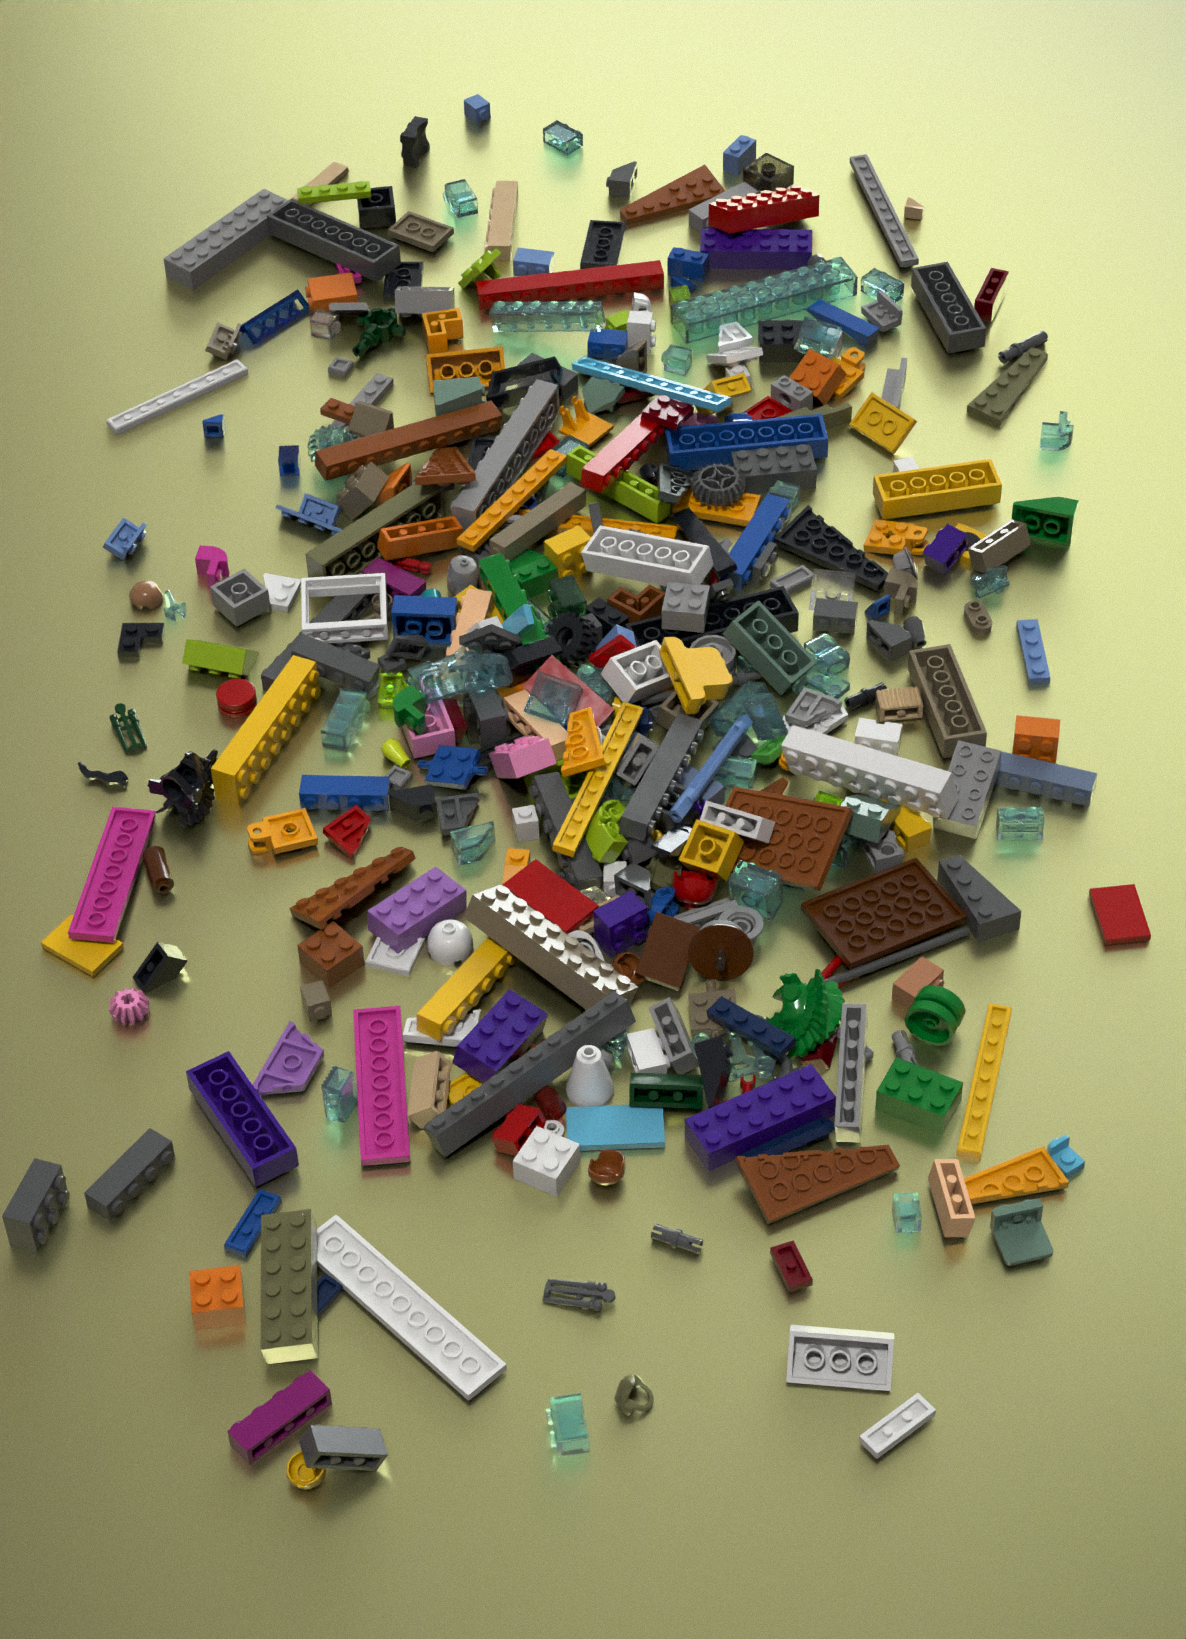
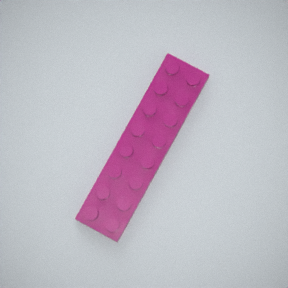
M112 806L68 931L69 939L115 942L143 858V852L147 847L156 820L155 810Z
M400 1006L353 1009L361 1166L410 1162Z

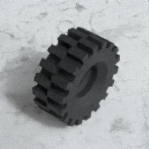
M575 612L558 614L559 619L554 617L552 619L553 624H548L546 627L549 629L548 633H544L545 635L553 636L564 653L560 655L561 663L567 668H577L579 664L584 665L586 663L585 659H589L591 651L595 652L596 647H594V643H598V639L595 636L598 635V632L594 629L596 626L591 620ZM573 632L572 640L566 646V639Z

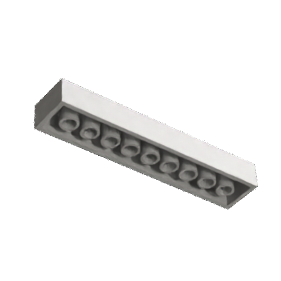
M536 379L534 384L529 387L526 396L520 400L516 411L512 412L510 420L504 424L499 436L495 437L491 448L487 449L483 460L479 461L475 470L476 481H470V484L463 486L456 500L452 501L451 511L462 526V533L517 481L534 455V452L560 415L558 411L560 406L557 384Z

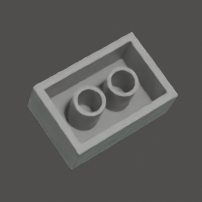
M398 286L395 290V313H400L401 317H410L413 313L419 314V317H422V313L455 309L454 287Z

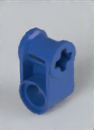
M662 887L651 897L652 908L647 909L648 924H652L656 911L674 917L679 912V906L675 903L674 899L676 893L673 887Z

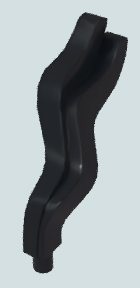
M82 762L77 763L80 772L86 779L99 780L107 785L118 784L126 788L128 777L123 771L107 774L102 771H90Z

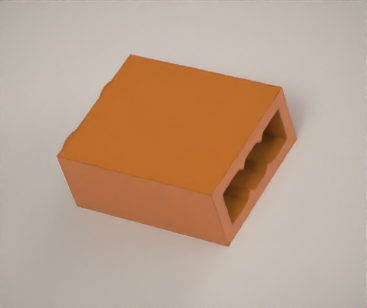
M352 272L307 279L308 286L305 287L306 298H308L309 309H313L314 316L331 314L329 311L330 303L358 302Z

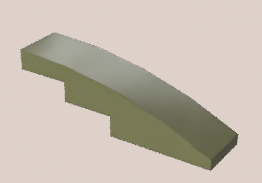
M848 402L834 408H830L826 404L811 411L807 407H803L777 418L822 414L825 428L830 429L851 422L852 406Z

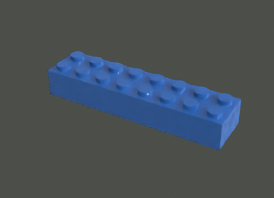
M822 414L680 427L677 431L665 428V449L669 466L679 465V468L684 470H699V467L704 468L706 464L711 466L713 462L716 465L722 462L723 465L730 464L731 466L732 451L810 444L814 459L828 457V435Z

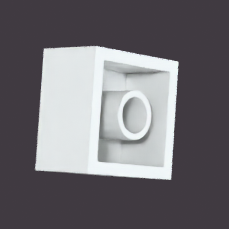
M536 1126L513 1160L514 1179L557 1197L580 1163V1144Z

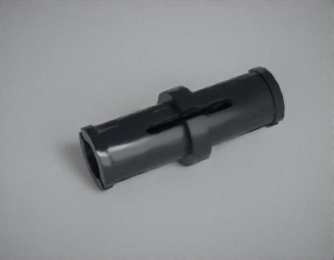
M881 682L868 689L863 688L857 694L846 697L844 699L845 705L850 711L864 704L869 705L875 700L876 691L887 689V687Z

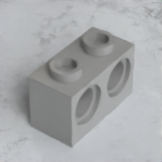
M888 828L879 843L860 838V845L875 874L901 864L904 859L903 848L898 846L895 832L891 831L890 828Z

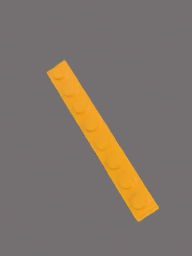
M550 449L457 538V545L472 552L476 551L567 463V456Z

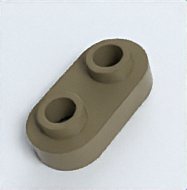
M978 601L966 603L964 606V617L972 632L978 635L990 633L992 630V619L984 604Z

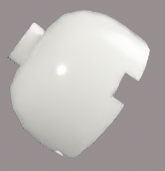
M452 919L438 922L429 932L427 939L428 952L435 962L451 966L455 965L454 962L466 961L472 955L474 949L472 934L464 923Z

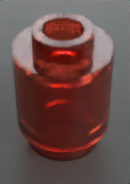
M545 1086L536 1093V1104L547 1120H558L566 1113V1104L556 1089Z

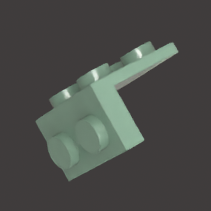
M1040 1198L1024 1200L1012 1205H1001L992 1209L990 1228L1003 1260L1008 1266L1044 1259L1053 1255L1052 1245L1041 1222L1043 1204Z

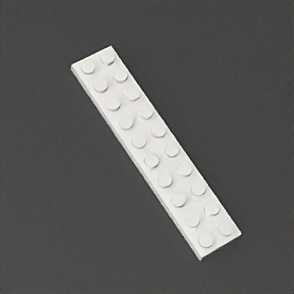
M333 1216L317 1229V1266L328 1276L339 1282L348 1294L468 1401L507 1370V1365L339 1216Z

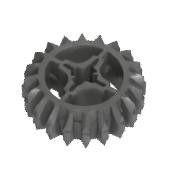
M713 462L711 466L706 464L704 468L699 467V470L694 473L691 480L695 500H700V504L706 503L707 507L711 505L715 508L717 506L724 508L725 505L732 506V503H738V500L742 499L746 490L745 479L741 470H737L736 466L730 467V464L723 465L722 462L717 465Z

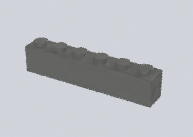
M559 772L535 775L529 786V795L536 803V811L543 820L544 831L550 836L551 847H553V843L572 807V802ZM585 835L574 857L556 852L559 866L563 868L566 874V882L581 893L600 889L603 874L598 862L592 857L593 853L587 844Z

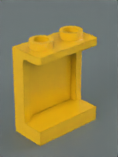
M745 373L711 381L703 389L730 398L748 394L752 391ZM731 401V405H729L728 407L724 408L723 411L729 410V409H732V408H733L732 401ZM695 406L697 412L705 413V416L718 413L712 412L711 410L706 408H698L697 406Z

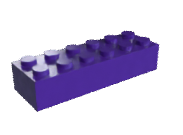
M714 228L701 229L700 252L709 254V269L810 270L807 267V262L812 257V230L751 229L727 233Z
M229 1051L186 1071L189 1090L255 1187L299 1166L295 1145Z
M810 1064L686 1118L685 1139L709 1172L735 1160L739 1154L820 1117L828 1119L835 1116L836 1096L814 1066Z

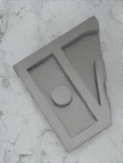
M804 687L785 714V721L805 728L841 709L842 700Z

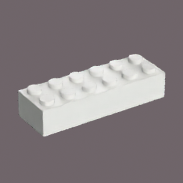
M601 525L581 552L586 571L666 587L668 582L701 584L714 565L710 548L707 545Z

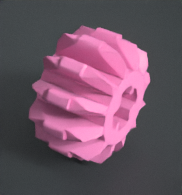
M124 987L122 992L115 991V996L110 998V1015L114 1017L116 1023L122 1022L124 1027L128 1023H132L135 1026L136 1021L143 1022L144 1016H148L149 1000L142 990L137 991L135 987L127 990Z

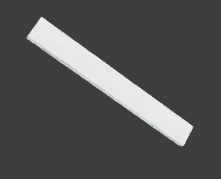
M238 359L107 419V426L116 435L123 433L247 375L248 368Z

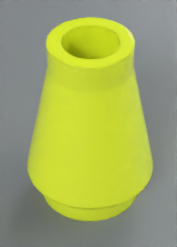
M391 738L382 745L381 751L384 757L400 768L406 769L410 766L412 761L399 740Z

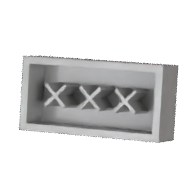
M958 740L948 771L952 772L959 799L948 819L933 817L934 829L977 839L1001 766V750Z

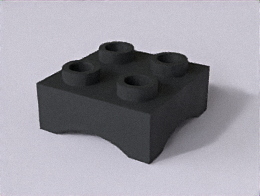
M414 116L412 121L408 123L405 131L401 133V157L403 158L404 166L417 168L419 166V158L429 151L430 143L426 137L428 118Z

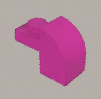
M199 546L195 557L197 574L207 576L208 589H210L211 586L222 581L223 576L229 577L230 575L227 554L218 547Z

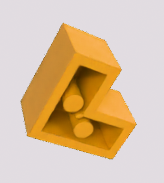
M459 308L422 313L423 333L429 354L448 352L447 340L464 338L463 320Z

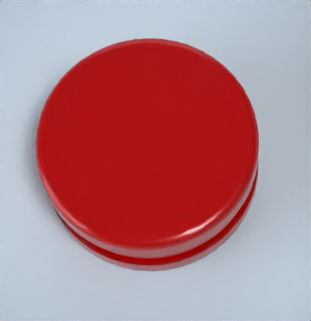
M231 679L225 681L216 691L218 709L227 717H245L252 713L257 706L255 687L247 680Z

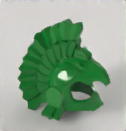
M815 969L814 978H811L808 984L801 982L796 973L781 975L780 980L784 985L777 989L772 998L782 1001L783 1007L779 1013L775 1012L771 1019L766 1017V1020L795 1037L796 1044L787 1054L791 1060L797 1056L801 1058L806 1057L808 1051L815 1050L817 1043L823 1045L824 1041L830 1040V1036L836 1034V1029L840 1027L842 1004L845 1003L842 991L838 988L837 982L829 981L825 984L819 969Z

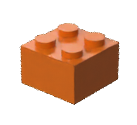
M809 348L789 378L813 391V400L826 405L847 374L839 364Z
M1016 715L1012 754L1056 764L1061 720Z
M240 1265L189 1271L191 1313L195 1331L246 1325L244 1284Z

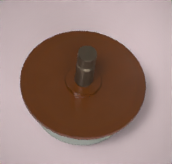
M713 920L703 925L691 939L688 948V957L692 967L700 975L716 981H726L739 977L750 967L754 956L753 944L750 938L739 925L728 920Z

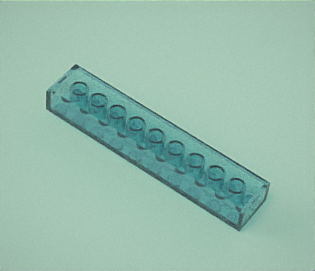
M835 257L809 266L671 304V324L686 344L719 335L720 325L737 321L744 328L758 324V321L772 320L807 310L810 305L819 299L831 303L856 296L858 277L842 257Z

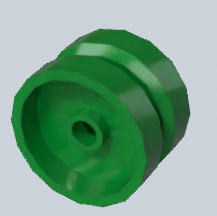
M929 985L924 986L918 991L904 1020L910 1033L917 1039L930 1045L941 1046L952 1041L966 1010L961 999L952 991L941 986Z

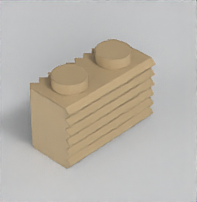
M919 687L876 691L875 707L879 722L922 718L923 703Z

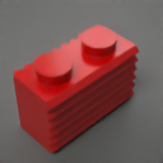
M518 1103L513 1111L507 1114L501 1126L493 1132L491 1139L497 1152L516 1156L536 1126L544 1129L546 1121L539 1108L536 1109L535 1107L532 1108L531 1106L528 1107Z

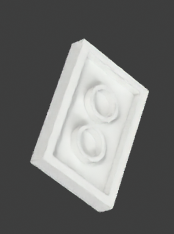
M740 347L708 354L706 357L707 362L714 363L715 366L728 365L730 367L739 365V362L756 361L758 356L763 355L762 347Z

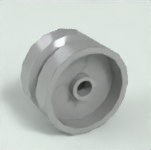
M706 635L696 639L691 644L690 648L713 647L717 649L725 660L729 674L734 676L736 673V650L727 638L718 635Z

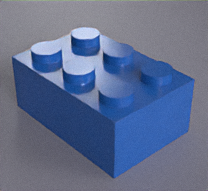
M394 595L391 611L393 636L423 635L429 642V645L451 646L452 630H456L457 598Z

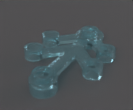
M726 1028L727 1038L731 1040L734 1048V1056L730 1057L732 1063L731 1073L733 1074L729 1076L728 1082H734L737 1078L755 1074L759 1078L770 1077L775 1070L773 1058L765 1056L762 1048L747 1040V1044L749 1047H752L755 1057L747 1055L740 1035L730 1033L731 1030ZM704 1033L696 1034L692 1039L694 1050L695 1043L710 1038ZM741 1063L748 1065L739 1069H736V1067H734V1065H738Z

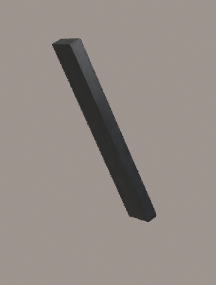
M689 507L671 515L672 521L689 542L709 546L714 564L711 569L718 577L738 570L734 560Z

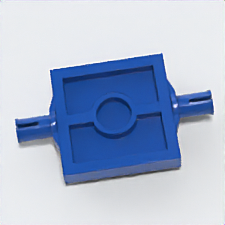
M439 745L431 761L419 760L418 762L419 769H429L425 778L426 784L438 787L466 790L474 775L487 776L488 767L477 766L481 753L478 749Z

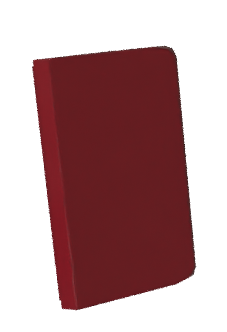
M442 698L455 730L457 744H461L467 730V725L458 701L451 698Z
M832 1034L830 1040H825L823 1045L817 1043L814 1051H808L807 1056L801 1060L802 1065L812 1064L814 1067L830 1068L838 1038L836 1034Z

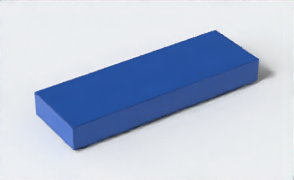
M259 1189L224 1243V1250L247 1258L261 1236V1215L275 1213L282 1203V1198Z

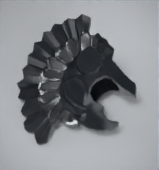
M215 749L206 758L189 751L184 754V758L177 767L161 776L159 780H148L149 792L163 795L167 799L163 804L164 807L156 811L157 814L176 806L179 812V822L183 827L188 825L194 826V823H200L201 819H205L204 815L210 813L209 808L213 806L212 801L215 799L211 772L212 766L218 759L216 758L218 751Z

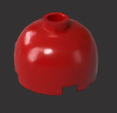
M674 871L672 887L676 893L675 897L679 901L684 902V906L687 908H698V905L706 904L713 898L717 889L718 878L713 876V880L707 879L708 874L693 871H682V874L678 875L677 871Z

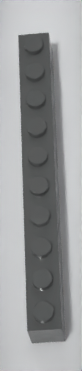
M613 991L536 1047L530 1049L505 1069L492 1076L481 1086L472 1090L471 1093L454 1103L440 1115L434 1117L424 1125L432 1146L444 1157L448 1156L514 1109L518 1103L521 1104L573 1066L577 1051L581 1047L593 1045L599 1048L632 1025L636 1020L628 1000Z

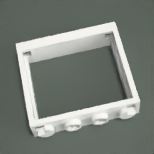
M385 573L301 578L302 634L327 644L388 640ZM380 593L381 619L310 623L309 597Z

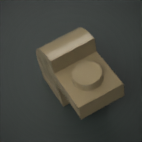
M891 568L885 580L884 596L889 594L891 598L895 599L894 614L902 615L905 607L909 608L910 603L916 604L918 582L912 574Z

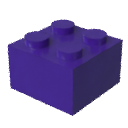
M632 891L593 911L594 939L609 958L623 953L635 944L643 942L648 936L647 906Z

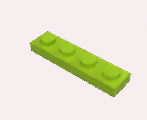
M358 181L334 185L323 184L314 187L304 186L297 188L299 204L370 198V182Z

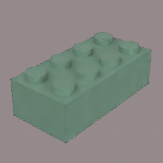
M759 600L733 620L723 633L728 641L780 695L784 694L807 675L817 663L808 651Z

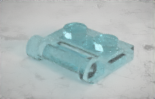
M816 664L797 680L792 688L795 693L800 694L804 687L808 688L806 686L810 685L825 695L839 699L850 690V683Z

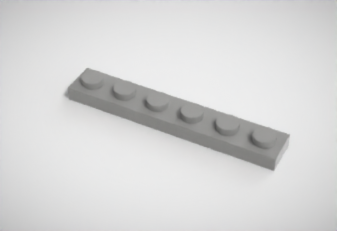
M376 373L351 401L350 405L356 406L358 401H362L375 406L394 385L393 378ZM334 420L317 439L318 446L328 448L342 444L349 436V425Z

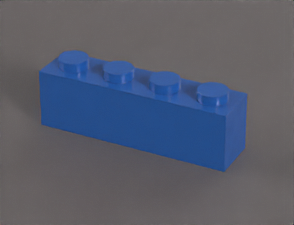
M302 775L299 789L301 809L349 810L357 805L362 810L389 811L388 792L391 791L390 777Z

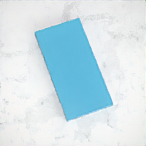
M629 1105L566 1107L567 1139L579 1143L580 1151L665 1147L663 1107Z

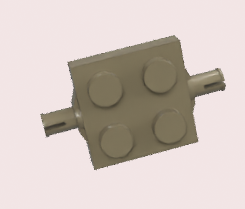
M711 979V987L710 981H706L707 992L688 994L692 1036L707 1035L714 1038L727 1032H733L708 1018L707 1010L721 996L736 1004L735 989L716 990V982Z

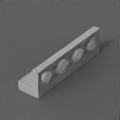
M901 358L899 369L887 368L882 399L899 410L906 380L907 358Z
M728 898L675 915L673 918L701 928L710 921L718 920L725 910L739 905L736 900L729 901ZM648 924V933L652 924Z

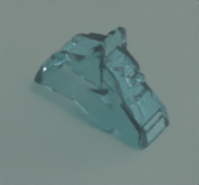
M464 646L460 647L455 654L429 664L430 666L425 668L417 678L421 693L425 695L426 704L456 694L471 692L478 694L485 692L487 688L498 689L509 686L513 681L508 659L500 653L483 654L472 649L467 652ZM431 678L434 684L433 687L430 686L429 679Z

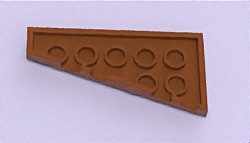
M704 164L621 208L620 216L626 222V225L693 208L725 192V190Z
M457 447L436 448L433 452V457L429 458V461L422 467V471H419L418 476L415 477V485L438 484V486H449L450 483L458 482L460 485L470 484V481H476L475 471Z
M394 848L389 855L374 859L372 864L354 870L353 874L348 877L337 879L333 885L317 890L315 895L309 898L298 900L296 905L289 908L293 917L323 930L327 927L326 921L330 918L337 919L340 917V911L343 908L348 909L356 905L375 890V884L379 882L383 884L389 880L388 874L397 873L416 859L412 850L407 848Z
M889 1145L859 1147V1149L848 1150L838 1148L834 1149V1151L786 1152L783 1155L770 1156L760 1154L757 1157L736 1156L735 1162L767 1224H771L896 1171L900 1167Z

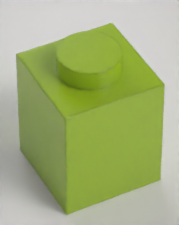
M623 310L606 317L605 329L627 331L629 313Z

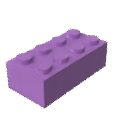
M435 866L367 911L368 930L376 937H379L386 945H389L396 953H400L403 949L405 951L417 943V939L429 935L430 930L438 922L453 919L467 909V891Z

